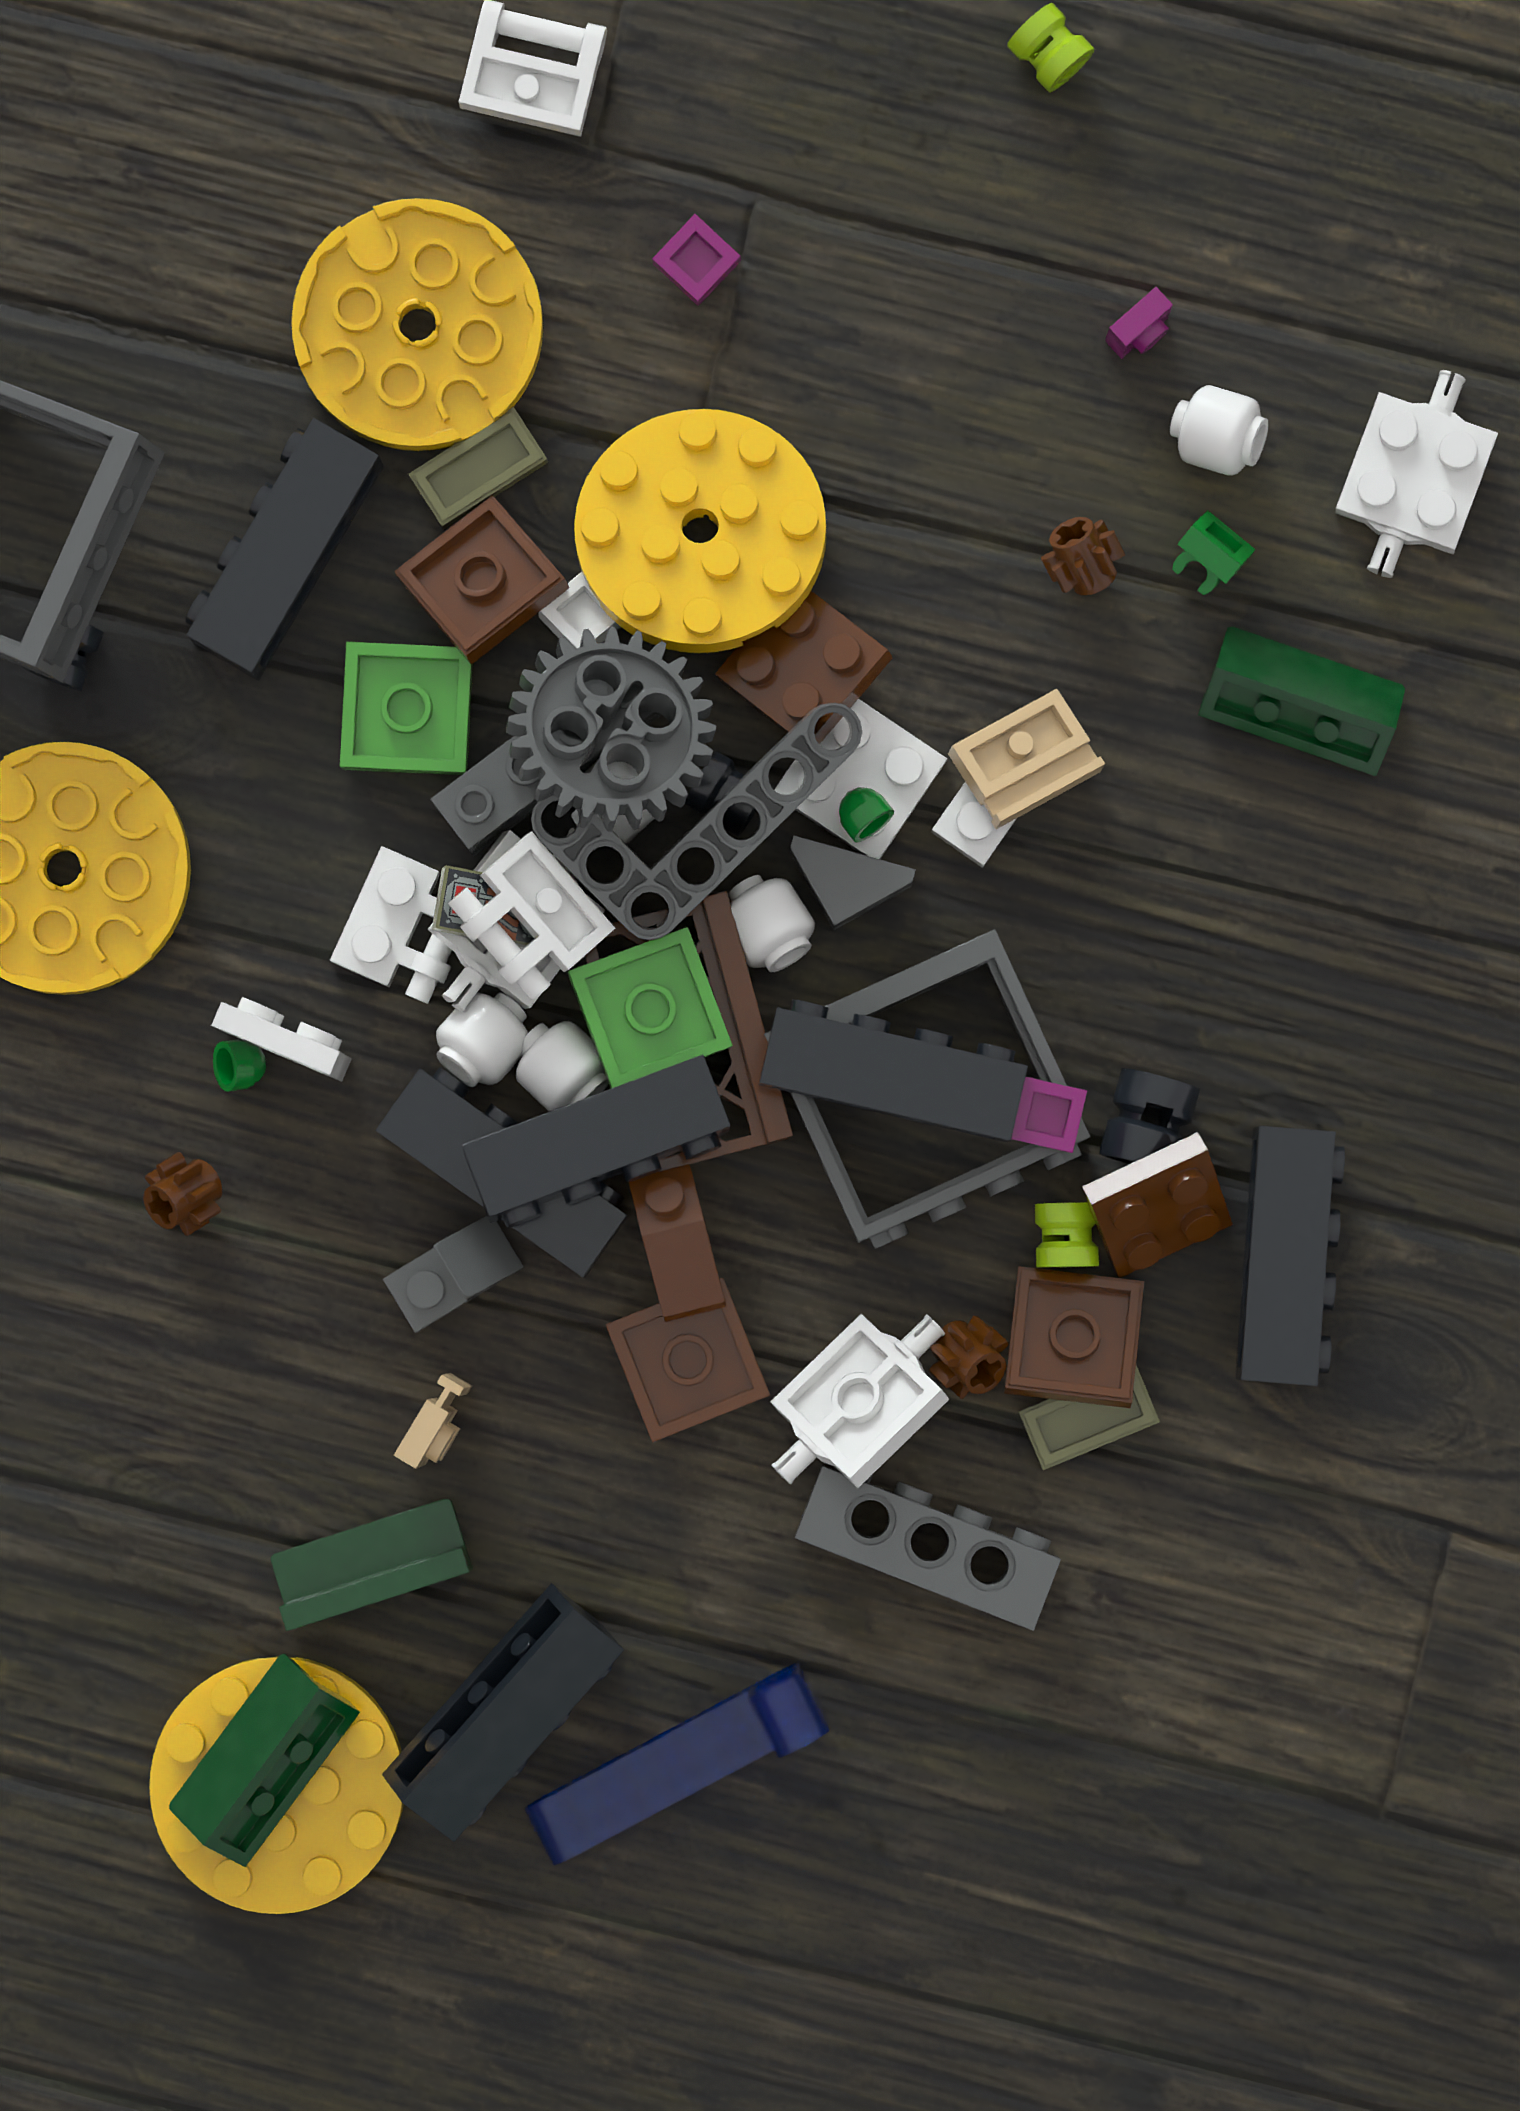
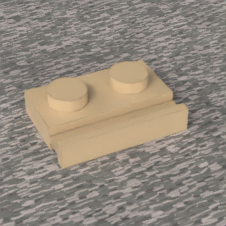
M1058 689L1051 691L952 745L948 753L981 806L984 805L993 818L991 823L995 829L1002 827L1100 773L1105 765L1101 756L1097 758L1088 744L1090 742L1089 737Z
M452 1373L440 1376L437 1383L445 1389L439 1399L432 1398L426 1400L394 1454L395 1457L415 1469L426 1465L429 1459L435 1463L438 1460L441 1461L460 1430L459 1427L451 1423L458 1410L450 1405L456 1395L468 1394L472 1385Z

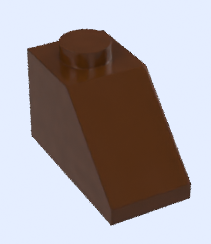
M690 1164L659 1171L629 1182L664 1321L668 1322L726 1307Z

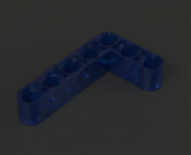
M797 1662L551 1791L523 1809L553 1865H557L772 1751H775L777 1757L780 1758L808 1745L829 1732V1718L800 1663Z

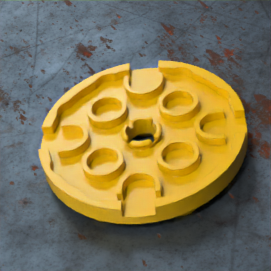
M415 198L385 202L373 206L374 210L355 218L342 228L339 225L323 240L309 259L300 277L293 302L292 338L295 354L302 373L320 404L341 425L356 435L382 446L400 450L423 451L451 447L460 441L472 437L497 421L509 409L515 406L527 389L539 361L543 338V315L538 289L526 262L516 249L514 243L498 227L481 215L459 205L434 199ZM423 309L430 312L435 318L436 325L435 331L433 330L430 336L423 340L412 342L401 333V321L409 311Z
M692 409L672 412L641 423L622 435L601 455L587 476L578 499L574 523L579 565L590 589L600 602V607L612 620L632 635L636 631H640L644 641L653 645L663 641L666 643L665 649L679 652L710 653L730 650L743 646L742 641L759 635L772 626L779 627L788 620L809 595L821 570L826 546V516L823 497L818 482L802 455L784 437L768 426L752 418L722 410ZM704 515H708L709 519L718 526V532L715 537L705 543H694L688 540L683 534V526L685 527L693 519L703 518Z
M52 742L29 746L4 756V759L0 761V977L29 990L61 995L96 991L128 978L151 961L164 947L173 934L186 905L191 875L190 852L186 833L175 807L158 784L143 770L129 760L97 746L73 742ZM61 851H70L79 858L82 872L79 873L74 882L60 887L50 881L47 875V866L49 860L55 854Z
M278 1657L257 1658L235 1664L214 1674L198 1685L183 1699L165 1724L158 1739L151 1765L149 1789L153 1818L160 1839L172 1860L189 1880L207 1894L228 1905L252 1912L284 1914L309 1910L326 1904L355 1887L370 1873L389 1847L397 1830L404 1805L382 1776V1773L402 1752L396 1733L382 1708L363 1687L342 1672L325 1664L298 1657L291 1659L316 1682L347 1699L360 1713L246 1867L204 1846L171 1812L169 1804Z

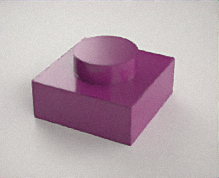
M694 214L652 258V261L658 270L699 306L741 262V256L703 220Z
M1155 287L1109 327L1105 342L1121 359L1134 348L1141 354H1144L1169 331L1164 321L1168 319L1173 304Z
M1025 1077L1011 1139L1073 1153L1087 1091Z

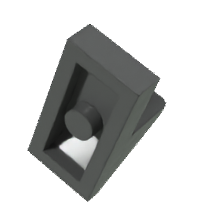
M485 1216L434 1244V1248L383 1278V1281L414 1332L418 1333L524 1268V1265L497 1221L490 1223L488 1217Z

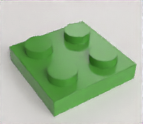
M346 642L340 768L342 770L463 775L467 772L473 664L471 665L456 647Z
M688 927L568 971L569 979L611 1089L702 1054L705 1058L733 1046Z

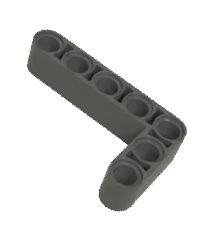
M830 702L820 704L812 709L650 868L613 830L612 832L606 831L603 820L597 814L593 815L585 828L580 827L579 822L575 831L568 836L558 837L547 832L542 824L541 817L543 810L548 804L559 800L554 794L537 802L534 806L531 817L533 831L539 840L629 932L638 938L647 940L662 938L671 932L854 753L862 737L861 721L852 709L843 704ZM827 713H838L845 718L849 725V737L840 748L827 750L820 746L815 739V724L820 717ZM780 758H793L803 768V783L798 790L791 794L777 793L769 783V770L773 763ZM739 802L752 805L757 811L759 818L758 827L755 832L749 837L742 839L733 838L728 835L724 830L722 822L727 808ZM598 847H613L623 857V870L619 877L613 881H597L587 871V857ZM688 848H703L712 856L714 864L712 873L702 882H687L678 874V858ZM646 892L658 893L664 897L668 904L667 917L658 926L650 928L635 922L631 915L632 903L636 897Z

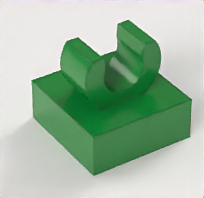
M1207 510L1177 544L1184 551L1174 561L1172 570L1179 574L1191 561L1201 563L1207 570V578L1197 591L1205 595L1211 592L1220 581L1227 584L1256 549Z

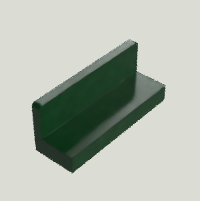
M1228 627L1216 666L1202 699L1198 716L1376 776L1396 731L1405 687L1402 684L1235 627Z
M448 1498L299 1545L271 1556V1564L284 1602L279 1607L286 1632L466 1574L473 1570L453 1503Z
M281 1654L169 1804V1809L204 1846L246 1867L354 1722L360 1711L344 1697L316 1682L293 1659Z

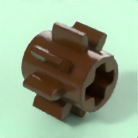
M1075 517L1061 523L1053 530L1049 542L1054 551L1042 556L1041 560L1052 581L1058 582L1063 593H1067L1073 588L1079 595H1092L1104 590L1114 581L1117 570L1112 561L1125 556V552L1114 530L1109 531L1104 520L1100 519L1093 524L1092 520L1087 517Z
M177 1152L157 1164V1169L145 1175L146 1181L151 1185L144 1191L145 1208L152 1220L160 1227L172 1229L179 1224L184 1235L189 1236L208 1224L209 1219L221 1213L220 1207L215 1202L222 1196V1184L214 1168L206 1161L195 1159L187 1164L182 1153Z
M973 1316L969 1323L957 1320L941 1328L945 1335L941 1336L930 1348L938 1362L930 1367L929 1373L945 1388H950L960 1399H964L969 1391L974 1394H983L992 1390L1003 1378L1007 1367L1005 1359L999 1353L1006 1349L1009 1345L1008 1341L992 1326H987L978 1316Z

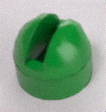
M864 787L848 791L839 806L840 823L855 843L862 842L877 833L890 821L895 812L881 794L871 788Z
M241 1039L219 1042L213 1053V1069L219 1086L224 1091L229 1092L247 1089L256 1082H259L266 1071V1057L262 1049L252 1042Z

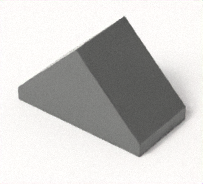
M793 836L790 847V854L833 931L911 888L916 869L798 836Z

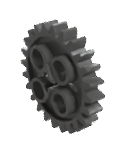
M615 627L609 628L605 643H597L591 631L583 629L580 647L577 649L565 637H561L556 648L557 659L541 650L537 654L535 662L538 673L524 669L519 682L520 687L524 691L512 693L509 708L518 714L508 717L506 733L518 738L511 742L509 756L515 759H527L520 768L518 778L520 781L540 779L534 797L537 802L553 794L559 798L555 816L562 817L572 806L580 809L579 822L580 827L583 828L589 824L594 814H598L603 817L606 831L612 832L617 816L625 815L633 830L639 829L643 810L645 809L658 822L662 821L667 810L665 799L681 808L685 804L688 795L685 786L698 789L704 773L697 766H708L713 750L704 744L713 740L716 725L702 721L710 715L713 706L712 700L694 699L700 692L703 683L702 678L693 677L683 680L681 676L687 659L681 657L667 664L662 660L666 648V643L663 641L655 645L650 652L643 650L642 632L636 631L631 637L629 644L626 645L620 644ZM590 680H602L613 688L614 693L608 696H598L591 693L584 683ZM633 685L640 686L642 691L626 710L621 729L616 728L612 732L590 773L581 772L580 767L596 748L601 729L605 730L610 726L630 687ZM645 712H657L662 714L670 725L664 728H653L646 725L639 715ZM558 730H570L575 732L583 743L575 747H567L559 744L553 738L552 733ZM613 762H625L636 770L638 776L632 779H621L614 776L607 766Z

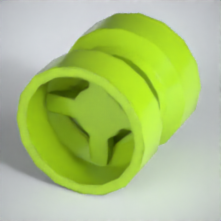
M1054 3L1047 4L1031 16L1015 32L1007 44V47L1019 60H1027L1035 67L1036 79L1048 92L1055 91L1074 76L1090 59L1095 50L1083 35H1073L1065 26L1066 17Z
M1088 1202L1035 1204V1223L1042 1229V1243L1036 1248L1037 1268L1099 1266L1098 1246L1092 1241V1227L1096 1223ZM1070 1235V1241H1064V1236Z

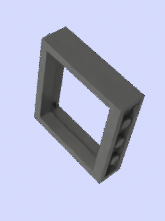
M0 380L1 410L107 450L21 643L0 635L1 658L63 683L165 452L137 432Z
M995 929L825 1006L829 1008L827 1019L852 1025L854 1014L872 1017L986 965L1037 1078L1067 1086ZM771 1031L764 1034L767 1041H769ZM789 1092L857 1243L870 1238L875 1249L909 1234L905 1222L925 1212H928L933 1223L966 1208L967 1206L962 1196L980 1187L985 1186L991 1197L1024 1182L1020 1169L1043 1159L1047 1170H1050L1081 1156L1082 1154L1077 1143L1090 1138L1081 1117L1073 1153L1029 1144L867 1217L814 1099Z

